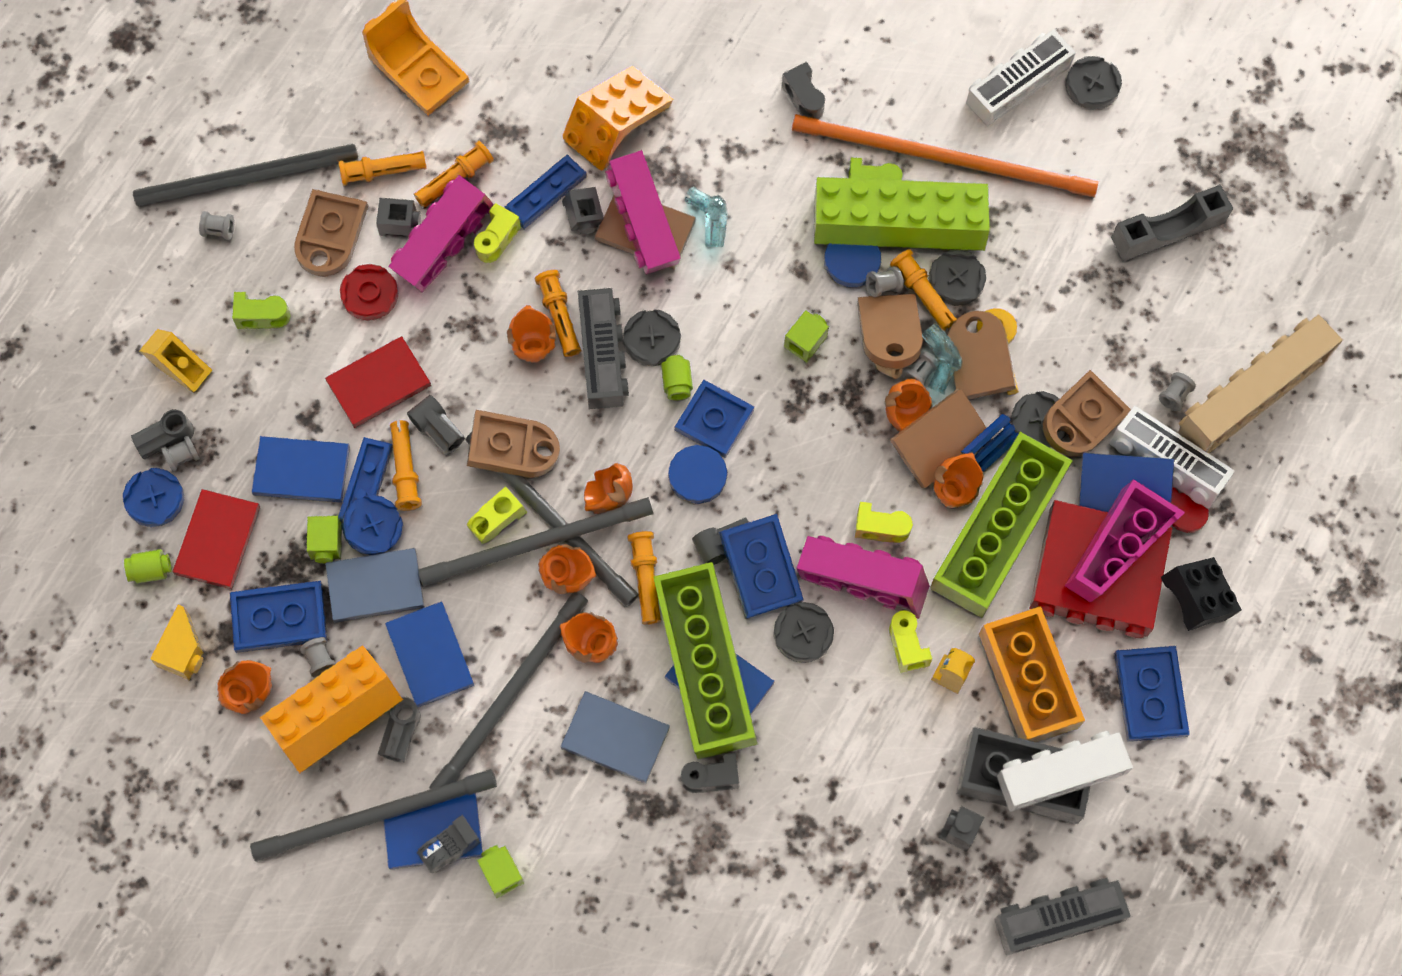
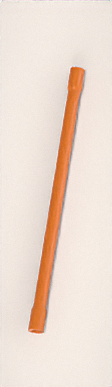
M795 114L792 131L814 136L821 135L1060 188L1075 194L1095 198L1099 181L1062 175L823 122L820 119Z

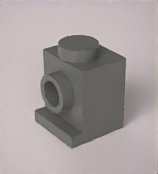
M596 187L569 190L562 200V204L566 208L571 231L579 230L580 234L592 233L596 231V227L604 219Z
M379 198L376 220L379 236H385V234L409 236L412 229L420 225L421 213L416 211L414 200Z
M961 806L958 812L952 809L939 838L967 852L977 835L984 817Z

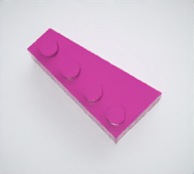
M637 151L610 160L607 171H605L606 179L614 193L617 210L620 215L622 214L625 221L624 229L629 242L633 241L636 252H634V257L638 268H643L647 275L677 265L681 257L643 151Z
M458 175L455 180H451L446 185L440 200L429 207L424 221L412 229L408 237L409 240L404 247L395 251L388 267L420 292H423L447 266L445 259L448 256L453 257L464 248V238L468 234H476L483 227V224L480 222L487 213L489 214L494 203L486 194Z
M1133 479L1120 491L1065 587L1088 602H1092L1102 595L1185 512Z
M807 536L796 568L801 579L838 592L844 587L847 588L846 591L849 594L862 600H866L870 596L874 597L877 601L884 604L883 607L894 611L896 606L909 609L918 619L920 618L930 587L923 565L916 559L910 557H903V559L894 558L882 550L866 551L857 544L846 543V545L835 543L833 539L826 536H818L817 538Z

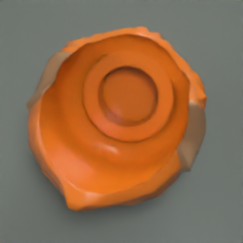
M527 305L511 320L507 330L508 344L512 346L514 355L519 359L537 363L541 359H545L547 354L555 348V326L550 318L542 312Z
M911 378L893 385L885 398L888 420L897 431L901 432L933 406L929 392L919 380Z
M968 453L948 458L937 467L934 473V491L945 507L958 508L972 503L979 495V489L983 485L984 477L974 454Z
M615 463L609 468L594 472L595 480L587 482L584 490L585 511L601 514L620 508L627 503L632 494L633 484L631 473L626 466Z
M567 544L554 546L539 559L538 571L545 587L554 590L557 594L578 592L584 589L596 576L589 555L581 547H572Z
M583 612L577 614L569 621L560 624L561 635L567 651L579 662L600 663L608 659L617 650L618 637L612 622H609L603 616L595 615L592 612Z
M246 660L237 661L232 667L225 669L217 683V697L220 705L227 710L241 714L258 710L264 704L272 688L271 668L259 662Z

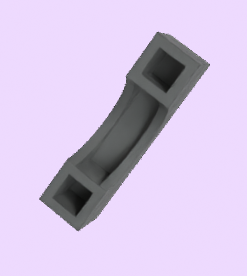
M1220 184L1194 194L1184 204L1165 214L1147 217L1142 213L1118 222L1111 239L1124 262L1225 224L1233 207Z

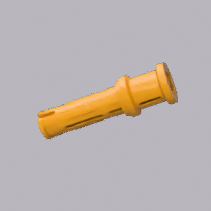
M477 141L475 147L463 156L458 155L451 167L413 194L415 199L425 209L444 194V188L451 180H455L458 175L463 178H472L475 176V171L486 163L491 164L494 161L493 156L481 141Z
M423 151L373 160L362 157L359 161L347 163L338 161L343 186H347L349 182L361 180L371 182V180H374L373 177L427 169Z
M911 249L900 253L891 261V267L896 266L900 269L905 280L904 285L914 290L941 330L949 329L957 319L927 279L928 272L924 268H920L912 257L914 253Z
M547 270L535 277V283L540 285L544 297L542 303L550 311L565 357H572L581 353L582 350L566 307L568 297L566 292L562 291L559 282V271Z
M400 420L401 432H399L397 421L390 424L396 474L392 478V484L396 487L397 500L395 501L397 510L411 511L420 508L422 500L418 497L417 493L419 476L416 472H413L409 423Z
M650 531L635 532L629 534L627 538L632 546L633 559L630 562L633 569L636 570L642 624L660 623L658 595L653 578L655 576L654 567L657 563V557L653 555L652 547L654 533Z

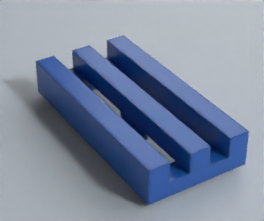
M1001 414L967 445L961 453L975 454L983 446L984 448L975 455V459L982 472H984L1012 446L1018 433L1014 432V425L1009 423L1011 421L1007 415ZM1002 428H1004L996 437L991 439L996 433H998Z

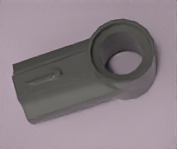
M428 395L407 412L409 419L421 433H426L445 455L455 451L465 440L464 435L448 419L445 410L432 395Z
M172 409L164 413L160 421L131 435V438L141 457L146 459L162 451L161 448L169 447L184 441L186 436H189L191 439L194 435V427L182 411ZM183 423L179 430L172 431L175 424Z
M745 517L722 528H708L696 534L692 541L703 564L713 562V565L727 558L719 535L720 531L750 521Z
M402 697L403 700L390 709V717L378 751L379 756L396 762L405 761L415 727L418 726L421 717L416 703L408 697ZM403 708H410L413 710V714L409 719L400 720L397 718L399 711Z

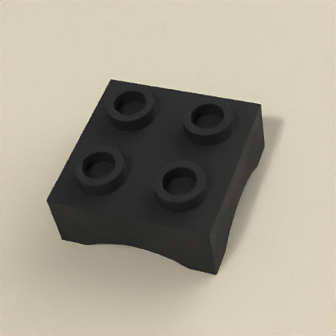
M1214 557L1176 566L1161 576L1165 587L1173 592L1180 603L1183 612V622L1188 631L1210 623L1226 621L1242 611L1237 602L1236 595L1231 590L1221 567Z

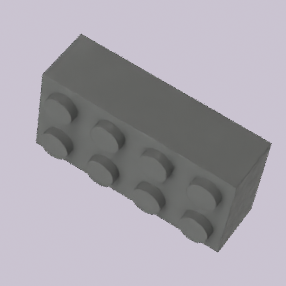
M973 727L968 737L956 794L1007 806L997 779V775L1003 770L1002 765L1020 759L1021 763L1033 760L1032 756L1036 753L1050 750L1051 754L1062 751V748ZM1090 786L1019 810L1078 824L1085 817Z

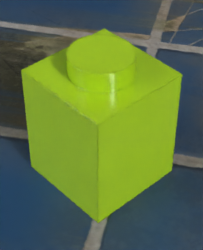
M805 310L785 335L784 347L807 363L828 336L829 326L820 315H812Z
M307 516V553L311 560H315L317 563L333 562V559H341L342 524L339 517Z
M495 845L481 853L482 858L477 861L496 898L525 884L506 846L499 848L498 845Z

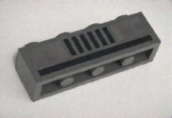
M612 288L578 291L589 409L624 406L623 396H629L627 378L621 379V369H626L625 352L618 350V342H623L622 324L616 325L615 315H621L619 298H613Z
M1103 878L1091 882V888L1079 891L1078 886L1061 891V897L1050 900L1049 896L1045 895L1030 900L1031 906L1019 908L1018 904H1013L1001 908V914L994 921L1005 955H1012L1126 921L1131 915L1119 880L1109 883L1108 878Z

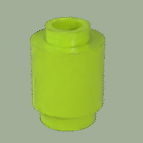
M681 355L667 357L666 361L661 364L663 388L667 398L673 401L689 398L691 396L690 391L693 389L690 361L684 359Z
M162 549L135 553L131 557L124 559L125 574L128 582L135 581L138 584L166 579L167 573L172 570L170 557L168 554L164 555Z

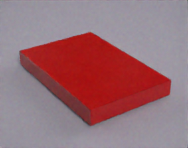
M402 336L325 377L327 384L354 428L431 386L428 377Z
M201 489L172 571L174 575L232 590L260 509L259 503Z

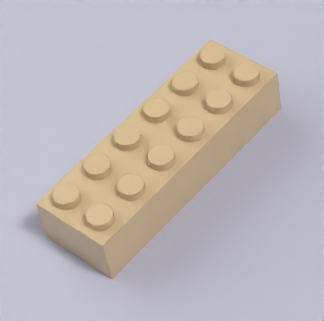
M1319 314L1310 321L1305 318L1293 329L1295 331L1289 337L1286 335L1280 337L1272 345L1273 349L1266 354L1263 351L1250 362L1251 366L1246 371L1243 368L1236 371L1229 378L1230 382L1224 388L1219 385L1207 395L1208 399L1202 405L1197 402L1185 412L1186 416L1178 423L1180 429L1177 433L1210 454L1325 364L1343 339Z

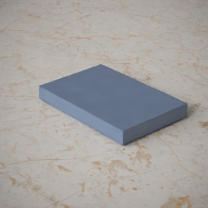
M415 548L325 563L334 623L424 608Z
M585 691L560 747L565 751L646 784L670 729V725Z

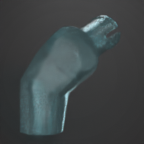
M691 187L686 194L691 197H685V203L698 208L705 214V247H724L727 229L726 201L720 195L711 197L696 187Z
M935 322L922 333V337L933 350L935 358L938 359L937 362L939 363L927 387L945 394L954 371L961 370L962 357L951 338Z

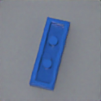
M567 154L504 207L519 216L521 227L525 229L564 197L569 190H572L587 177V172Z
M363 437L338 516L340 522H342L343 515L349 505L355 500L368 495L378 496L393 450L391 443Z

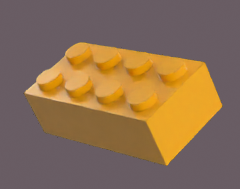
M1041 606L984 624L979 632V637L1018 738L1040 742L1079 729L1084 723L1085 718Z
M362 645L355 651L350 652L331 668L323 671L321 675L304 687L299 688L284 701L272 707L260 718L294 767L301 773L403 699L386 673Z

